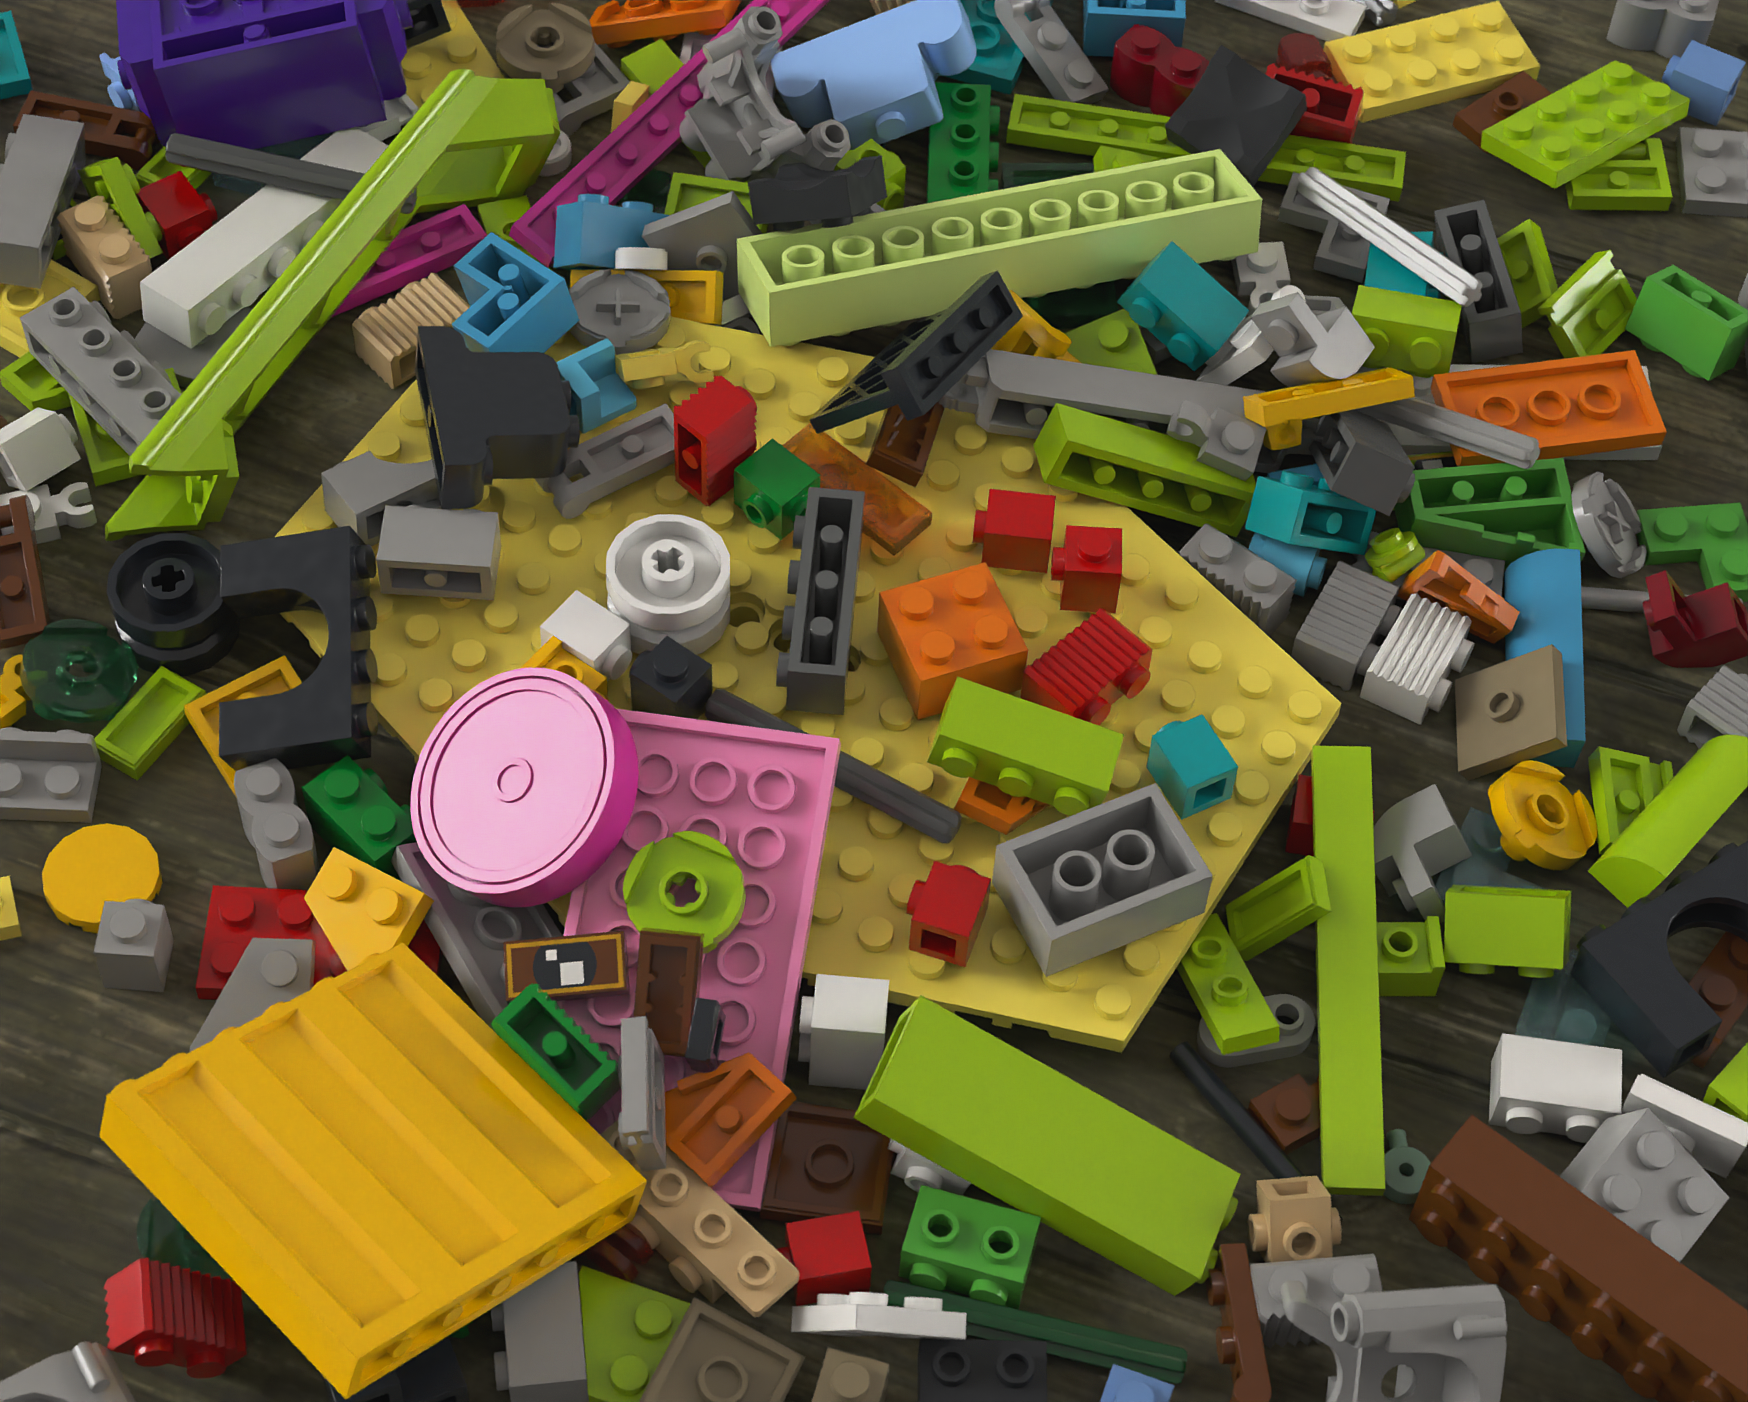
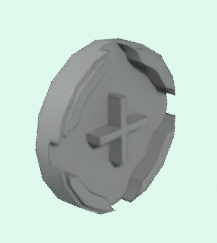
M611 269L598 270L580 278L569 289L579 317V321L569 332L580 344L589 347L599 341L609 339L615 347V355L650 348L656 345L667 333L671 320L668 293L655 279L641 272L625 269V275H611Z
M1595 472L1574 483L1571 494L1574 517L1589 552L1599 566L1609 575L1622 578L1638 571L1644 566L1647 553L1646 546L1642 544L1637 547L1635 534L1641 532V522L1631 500L1621 486L1611 478L1604 481V474Z

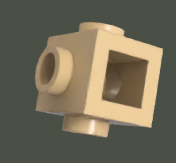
M1317 1176L1256 1181L1257 1214H1250L1248 1217V1234L1253 1252L1259 1251L1266 1263L1333 1257L1332 1245H1339L1341 1243L1340 1216L1336 1207L1331 1208V1195Z

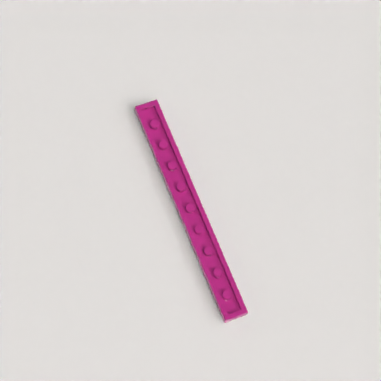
M753 0L710 41L731 31L750 7H768L775 11L780 18L783 33L778 39L780 44L778 49H780L830 0ZM703 50L698 51L512 225L509 236L544 266L549 268L554 263L557 206L577 202L578 195L580 194L609 197V205L614 206L682 142L679 128L681 122L686 117L684 113L699 100L703 99L704 95L699 89L697 78L699 72L708 62Z

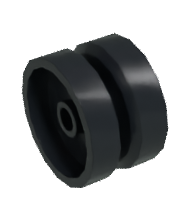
M186 533L158 534L136 542L119 555L108 574L107 596L115 618L114 623L118 638L125 655L142 670L155 673L160 666H163L179 676H189L204 671L228 655L239 637L240 617L220 598L221 551L209 541Z

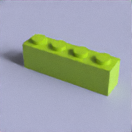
M1056 403L1033 445L1042 477L1046 484L1199 527L1209 524L1220 532L1237 537L1247 520L1256 486L1253 474L1245 482L1197 461L1201 447L1195 444Z

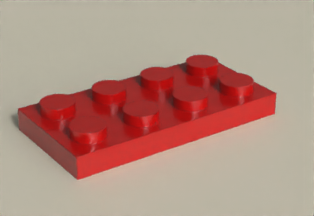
M213 885L195 987L198 999H218L252 938L316 941L314 985L326 977L335 978L346 972L345 966L304 899L308 890ZM423 919L408 948L440 978L443 952Z

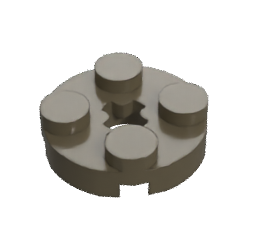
M549 3V10L540 9L533 11L532 4L521 6L506 15L497 27L496 55L498 66L513 79H545L546 88H552L553 93L562 90L565 83H569L583 75L595 59V40L592 36V27L589 20L578 10L564 4ZM554 42V46L548 48H541L536 45H546L548 43Z

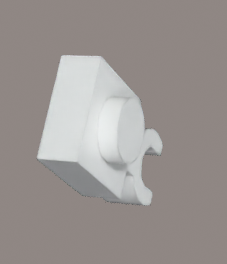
M1283 242L1259 243L1258 252L1240 255L1231 260L1238 296L1250 295L1248 316L1253 314L1261 303L1271 301L1275 292L1286 285H1290L1291 279Z
M85 482L70 484L60 494L52 496L50 495L48 484L33 487L27 492L19 490L0 495V506L8 505L10 498L28 495L35 515L34 528L37 544L61 539L58 526L68 524L75 528H85L97 523L93 504L75 507L80 503L92 501L88 484ZM13 526L1 529L2 536L14 533Z

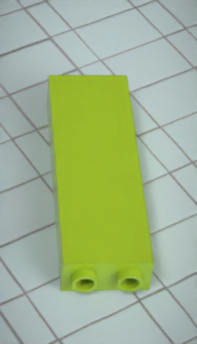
M922 995L899 1017L854 1116V1119L1020 1211L1041 1217V1222L1174 1296L1194 1283L1198 1282L1201 1284L1208 1278V1269L1214 1268L1218 1258V1251L1213 1249L1218 1232L1225 1229L1229 1224L1238 1205V1199L1232 1195L1240 1173Z

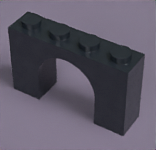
M351 526L221 545L220 598L241 619L290 611L309 610L325 615L329 631L328 644L322 661L313 674L297 687L275 695L219 703V757L235 771L274 758L279 760L287 769L335 763L347 755L352 760L371 757V737L376 736L378 732V717L376 709L371 702V683L376 682L378 669L375 655L370 649V630H375L377 626L376 608L370 597V578H374L376 575V559L372 547L369 544H365Z
M1748 841L1740 846H1737L1735 843L1727 844L1711 858L1708 866L1696 873L1691 869L1682 872L1669 883L1663 894L1653 900H1650L1648 897L1637 900L1623 913L1621 920L1608 928L1604 924L1595 926L1577 944L1579 952L1570 974L1663 1078L1707 1051L1722 1023V1019L1675 968L1668 952L1667 940L1678 932L1687 929L1709 927L1730 932L1748 942Z

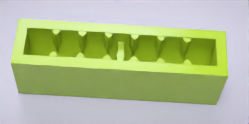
M1721 735L1707 741L1590 867L1588 872L1627 908L1652 892L1747 788L1748 737Z

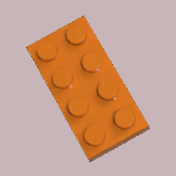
M1635 350L1435 374L1430 386L1437 406L1536 438L1541 449L1539 458L1536 460L1662 445L1667 433ZM1450 444L1457 467L1506 463Z

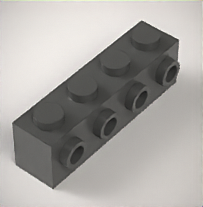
M809 487L806 515L795 516L793 549H801L800 561L790 560L787 594H796L795 606L784 607L782 640H791L790 652H779L776 679L777 687H787L786 710L844 715L863 534L865 492Z

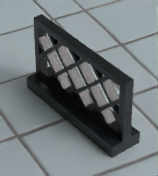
M998 270L981 276L948 309L915 321L906 327L809 419L816 433L824 432L895 405L900 407L907 421L925 415L1023 317Z

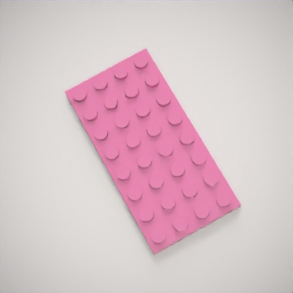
M617 709L632 733L637 750L639 779L635 805L624 834L608 859L591 877L572 890L563 936L624 931L627 939L630 994L556 1002L560 1009L566 1011L569 1017H573L577 1026H582L585 1033L590 1034L594 1042L599 1043L602 1050L607 1051L611 1059L616 1060L618 1063V1058L621 1056V1019L633 1018L640 940V934L628 916L624 901L623 881L627 868L638 851L652 841L657 843L663 838L673 837L672 833L682 831H694L709 835L721 842L730 851L743 874L746 893L744 911L737 926L727 938L718 943L714 950L702 956L699 998L718 1001L726 1016L717 1068L725 1061L750 1052L784 1083L841 750L840 739ZM687 878L683 886L673 884L670 887L669 893L676 899L675 906L684 907L688 902L695 903L700 895L694 889L696 883L694 879ZM664 1055L665 1092L678 1087V1080L700 1071H693L685 1057ZM621 1088L587 1120L599 1134H602L618 1120L619 1113L622 1112ZM778 1119L712 1187L732 1208L760 1212Z

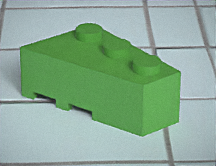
M1563 458L1536 460L1530 469H1523L1509 463H1494L1413 470L1412 473L1415 474V481L1409 496L1403 503L1397 502L1394 506L1400 531L1413 532L1422 547L1505 560V570L1516 559L1541 550H1580V562L1585 555L1582 536L1573 513L1572 493Z

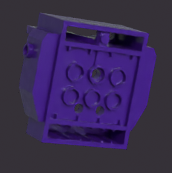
M116 0L119 56L121 58L117 61L120 79L125 90H133L140 110L152 120L158 139L164 147H166L171 134L175 133L249 149H258L353 127H365L371 123L387 120L384 101L400 98L407 91L401 61L407 53L404 29L413 27L407 0Z

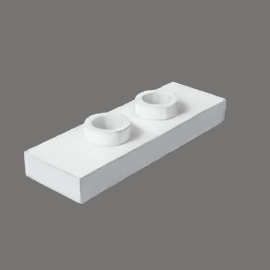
M1215 0L1217 3L1325 41L1355 35L1365 17L1367 8L1366 5L1352 0Z

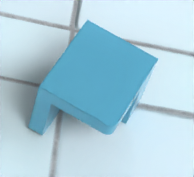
M609 339L599 341L556 362L561 380H568L571 387V409L569 415L578 416L579 429L583 434L636 408L635 395L616 373L615 347Z

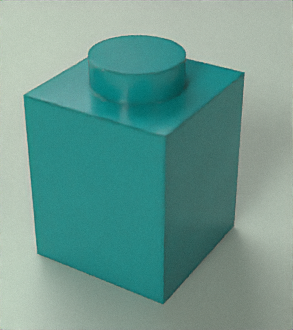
M1203 714L1185 722H1170L1158 730L1155 735H1152L1146 768L1182 820L1230 799L1238 765Z

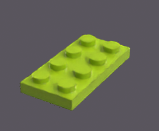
M1615 60L1483 130L1481 148L1556 189L1688 115L1690 99L1672 90L1668 85L1656 82L1633 70L1630 65Z

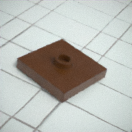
M793 1102L778 1118L770 1168L760 1210V1219L791 1223L859 1211L864 1233L882 1235L894 1152L888 1149L891 1139L854 1119L857 1110Z

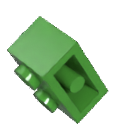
M1671 265L1646 278L1625 329L1640 338L1641 343L1648 349L1663 352L1682 364V368L1690 375L1705 378L1709 381L1735 367L1748 338V310L1675 265Z
M921 1185L901 1250L899 1277L909 1279L914 1285L939 1291L946 1289L968 1295L973 1299L1019 1309L1037 1244L1041 1217Z

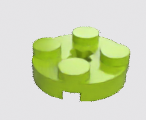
M694 831L672 833L673 837L663 838L657 843L654 841L642 847L634 856L624 877L623 895L630 920L639 934L643 928L704 933L703 954L709 953L716 948L720 941L730 935L737 926L744 911L746 893L744 877L726 846L715 838ZM687 878L694 879L696 881L694 889L700 895L695 903L688 902L684 907L675 906L676 899L669 893L670 887L673 884L683 886Z

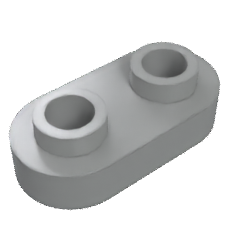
M1277 994L1266 996L1264 999L1280 1026L1279 1042L1222 1055L1202 1017L1197 1033V1046L1207 1061L1226 1068L1292 1057L1303 1052L1311 1041L1315 1028L1313 1011L1306 1002L1293 995ZM1287 1016L1293 1019L1295 1023L1290 1025L1283 1024L1276 1017Z

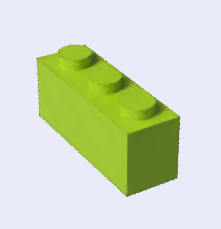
M957 676L945 703L927 762L942 767L953 776L961 778L971 777L997 786L1008 795L1015 797L1026 796L1052 805L1059 812L1072 816L1103 803L1110 788L1124 734Z

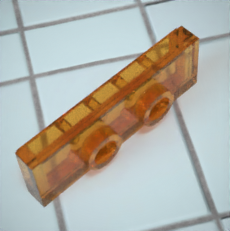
M811 423L782 445L821 475L820 488L865 492L863 533L895 556L931 525L932 512L875 469L866 465L863 460L825 432L817 434Z

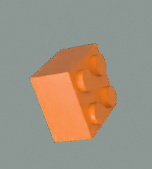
M986 562L879 592L877 633L917 720L943 712L957 676L1007 694L1021 690L1023 671L1027 664L1028 648Z

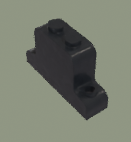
M418 326L415 374L441 509H466L478 505L483 499L484 485H492L493 479L552 478L562 474L566 468L568 448H578L580 429L578 416L569 415L571 409L570 383L568 380H561L556 361L549 355L540 352H472L469 348H466L463 336L452 328L445 326Z

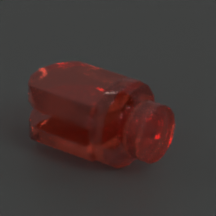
M1293 33L1280 39L1276 60L1277 68L1284 66L1287 71L1294 68L1296 74L1303 71L1306 76L1313 73L1315 79L1322 76L1325 82L1331 79V62L1314 35Z
M623 1226L577 1256L585 1255L614 1277L632 1283L639 1272L625 1256L640 1265H646L654 1255V1252L645 1240Z

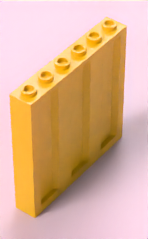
M404 943L381 954L373 953L367 956L358 966L335 978L326 977L320 980L311 990L288 1002L281 1001L273 1004L261 1016L239 1027L224 1029L212 1041L189 1053L181 1052L172 1056L160 1068L136 1080L127 1079L121 1082L107 1094L99 1137L345 1399L633 1221L647 1180Z

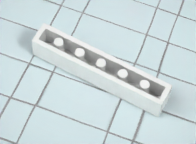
M357 127L336 131L300 160L366 173L388 145ZM267 184L140 281L143 320L192 349L208 335L216 333L223 323L242 308L254 303L262 292L273 285L343 200Z

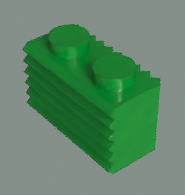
M529 984L490 1024L498 1036L586 1121L621 1088L617 1061L612 1060L608 1052L603 1051L600 1044L595 1043L591 1035L585 1033L582 1026H577L573 1017H569L564 1009H560L557 1002L552 1001L548 993L543 992L539 984Z

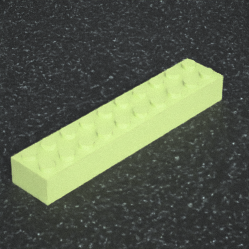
M1217 149L853 217L852 224L840 227L824 228L822 223L795 230L775 231L737 238L738 293L770 347L778 345L792 346L804 340L829 335L843 336L855 330L875 326H894L901 321L931 316L948 309L981 276L997 270L1008 290L1014 291L1020 298H1038L1050 292L1071 288H1089L1097 283L1122 278L1136 279L1145 266L1171 241L1197 264L1215 260L1228 261L1240 255L1258 252L1262 198L1222 150Z

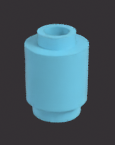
M1256 532L1254 533L1248 549L1295 578L1297 581L1294 585L1296 586L1293 590L1294 594L1304 597L1308 587L1318 590L1327 564V559L1319 556V548L1292 545Z

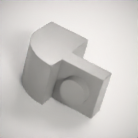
M1298 292L1261 303L1251 316L1253 322L1280 357L1271 369L1272 374L1288 387L1350 377L1361 368L1375 348L1347 307L1315 316Z
M1433 784L1393 805L1375 824V873L1389 897L1398 893L1407 912L1418 908L1425 921L1427 916H1439L1440 923L1445 921V905L1431 876L1471 857L1472 854L1436 784Z

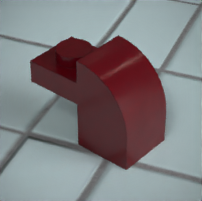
M1666 570L1645 577L1649 599L1643 601V610L1653 656L1658 661L1675 668H1704L1719 666L1748 656L1747 610L1728 582L1685 597Z

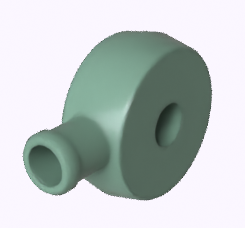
M1394 1129L1386 1135L1390 1150L1384 1155L1386 1188L1384 1196L1399 1204H1412L1417 1199L1431 1162L1421 1151L1408 1147L1407 1135L1403 1129Z

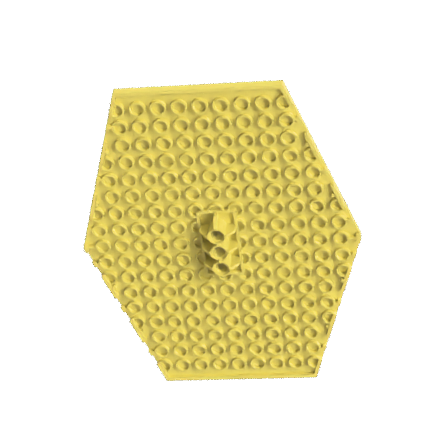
M671 317L667 333L656 345L645 350L681 347L694 340L709 343V351L697 352L693 355L691 367L695 371L710 369L714 372V376H723L735 387L741 386L751 394L757 405V415L754 416L757 421L754 423L757 428L754 430L757 435L755 436L757 446L754 452L773 438L821 475L820 488L865 492L863 534L844 715L786 710L787 687L776 686L779 652L789 653L791 640H782L784 607L795 606L796 594H787L790 560L800 561L801 549H793L794 530L780 540L765 527L759 528L747 518L744 511L734 504V487L710 506H705L675 481V463L590 503L582 514L572 519H566L560 514L553 503L555 496L552 493L543 491L535 478L493 479L492 485H484L482 501L478 505L471 507V509H478L484 512H498L501 552L494 600L383 594L380 589L376 562V575L374 578H370V597L376 608L377 626L375 630H370V649L376 658L378 675L376 682L371 683V702L376 709L378 722L392 737H397L414 755L416 764L428 737L448 709L466 692L481 682L500 673L520 669L541 648L540 626L576 590L608 610L606 554L617 534L634 521L657 514L684 515L707 524L722 537L730 554V621L720 640L703 653L698 654L699 657L712 665V694L716 689H724L810 735L839 738L841 751L954 809L968 778L953 776L942 767L927 762L942 713L917 720L877 633L879 592L980 564L982 561L983 544L972 543L976 510L987 511L989 489L1056 496L1047 573L988 567L1028 648L1027 667V665H1032L1036 658L1040 659L1042 654L1048 652L1051 646H1056L1060 639H1064L1068 633H1072L1075 627H1080L1084 620L1087 621L1092 614L1097 613L1060 610V581H1051V562L1053 547L1063 548L1066 525L1122 528V577L1116 614H1110L1153 650L1149 667L1151 677L1147 685L1135 697L1128 699L1123 695L1111 705L1110 713L1099 725L1124 734L1110 788L1103 803L1156 783L1146 768L1152 735H1155L1158 730L1170 722H1185L1203 714L1238 765L1232 796L1226 801L1182 820L1165 795L1164 797L1213 875L1205 912L1045 977L992 884L996 845L1070 817L1069 815L1063 814L1055 809L1054 806L1049 805L1018 828L1005 835L961 814V825L957 834L951 842L942 843L834 786L802 978L808 979V985L815 986L816 974L889 980L888 1002L910 1007L922 995L954 1014L955 1011L991 1018L993 1019L992 1025L1010 1029L1012 1024L1015 1023L1047 1030L1052 1038L1121 1053L1292 789L1299 774L1301 775L1310 761L1313 745H1320L1337 719L1342 704L1127 506L1044 483L1033 446L1036 439L987 432L976 424L974 413L945 408L923 475L916 487H913L866 465L884 410L818 434L809 421L875 357L802 342L792 346L778 345L770 347L764 335L675 317ZM567 331L544 354L549 355L557 362L587 348V346L580 344ZM681 372L664 376L665 384L656 387L636 389L633 388L632 381L624 382L636 397V408L584 434L580 431L579 444L665 403L674 413V406H682V400H690V394H698V388H706V382H693ZM417 379L343 461H348L368 451H371L378 459L393 463H419L432 459ZM579 473L570 477L569 480L573 483L583 478V475ZM322 484L275 537L338 527L325 511ZM379 543L371 546L375 559L377 558ZM309 610L280 613L288 623L293 622L306 636L314 652L320 658L324 657L329 636L325 615ZM633 651L631 662L626 671L618 679L612 680L610 678L607 682L608 699L616 709L632 711L629 672L634 661L640 655ZM1021 690L1008 694L1020 698ZM705 712L698 719L710 721L705 717ZM934 861L950 866H967L975 870L979 875L991 878L988 909L966 967L909 950L912 915L906 914L908 900L916 880L926 882ZM572 891L547 902L559 915V921L564 927Z

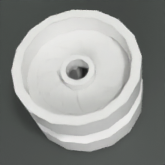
M657 514L634 521L617 534L606 554L607 607L610 612L630 624L631 651L637 654H641L645 650L652 651L666 636H669L698 655L715 644L723 635L730 621V554L722 537L704 522L684 515Z

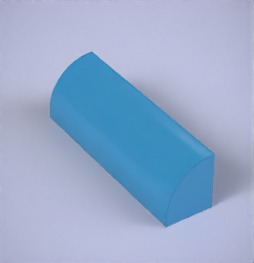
M1547 549L1516 559L1504 572V599L1520 612L1512 631L1505 636V661L1551 644L1562 653L1567 747L1530 760L1543 762L1550 766L1574 768L1586 741L1580 550Z

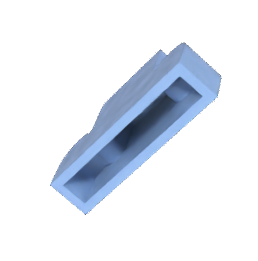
M915 0L776 53L771 60V66L776 87L795 122L801 127L813 128V126L834 117V120L839 121L846 127L851 144L850 150H854L869 139H873L880 145L940 122L943 119V112L933 76L936 73L945 76L961 73L974 62L977 53L970 22L960 0Z

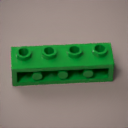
M935 82L943 119L929 126L926 203L998 190V179H989V172L998 171L999 142H990V136H998L1000 106H990L991 85Z

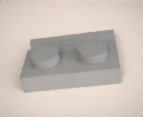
M646 1016L621 1019V1056L618 1058V1077L622 1090V1112L619 1113L618 1117L621 1146L623 1150H631L641 1171L666 1169L664 1054L652 1029H648Z

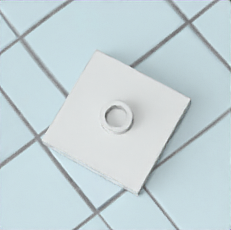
M1638 1074L1621 1109V1114L1649 1107L1703 1168L1724 1178H1727L1748 1144L1747 1122L1643 1074Z

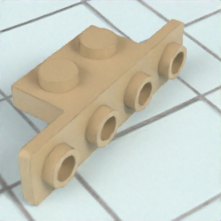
M618 1120L600 1134L647 1180L634 1220L626 1224L628 1232L644 1250L651 1252L655 1248L670 1263L669 1269L672 1275L687 1291L694 1293L698 1289L712 1304L727 1291L753 1317H759L799 1281L798 1269L667 1146L666 1169L641 1171L631 1150H623L621 1146Z

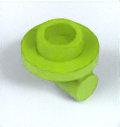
M1399 528L1388 529L1375 536L1370 541L1371 548L1365 554L1368 565L1373 569L1372 575L1390 583L1396 581L1425 558V551L1418 543L1415 534L1411 531L1401 532Z

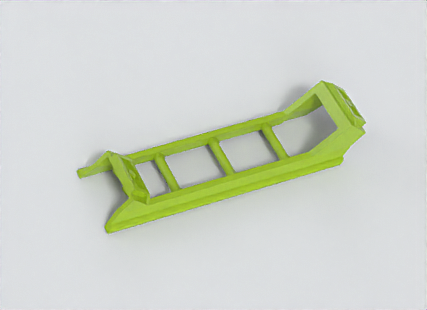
M469 69L453 70L445 77L129 457L130 474L146 476L106 523V541L119 540L126 535L150 532L204 530L207 522L221 521L239 479L233 436L412 218L420 212L453 209L462 204H465L467 207H474L479 204L523 196L526 188L535 184L560 136L552 88H546L545 79H500L476 76L474 71ZM417 187V201L412 213H400L406 199Z

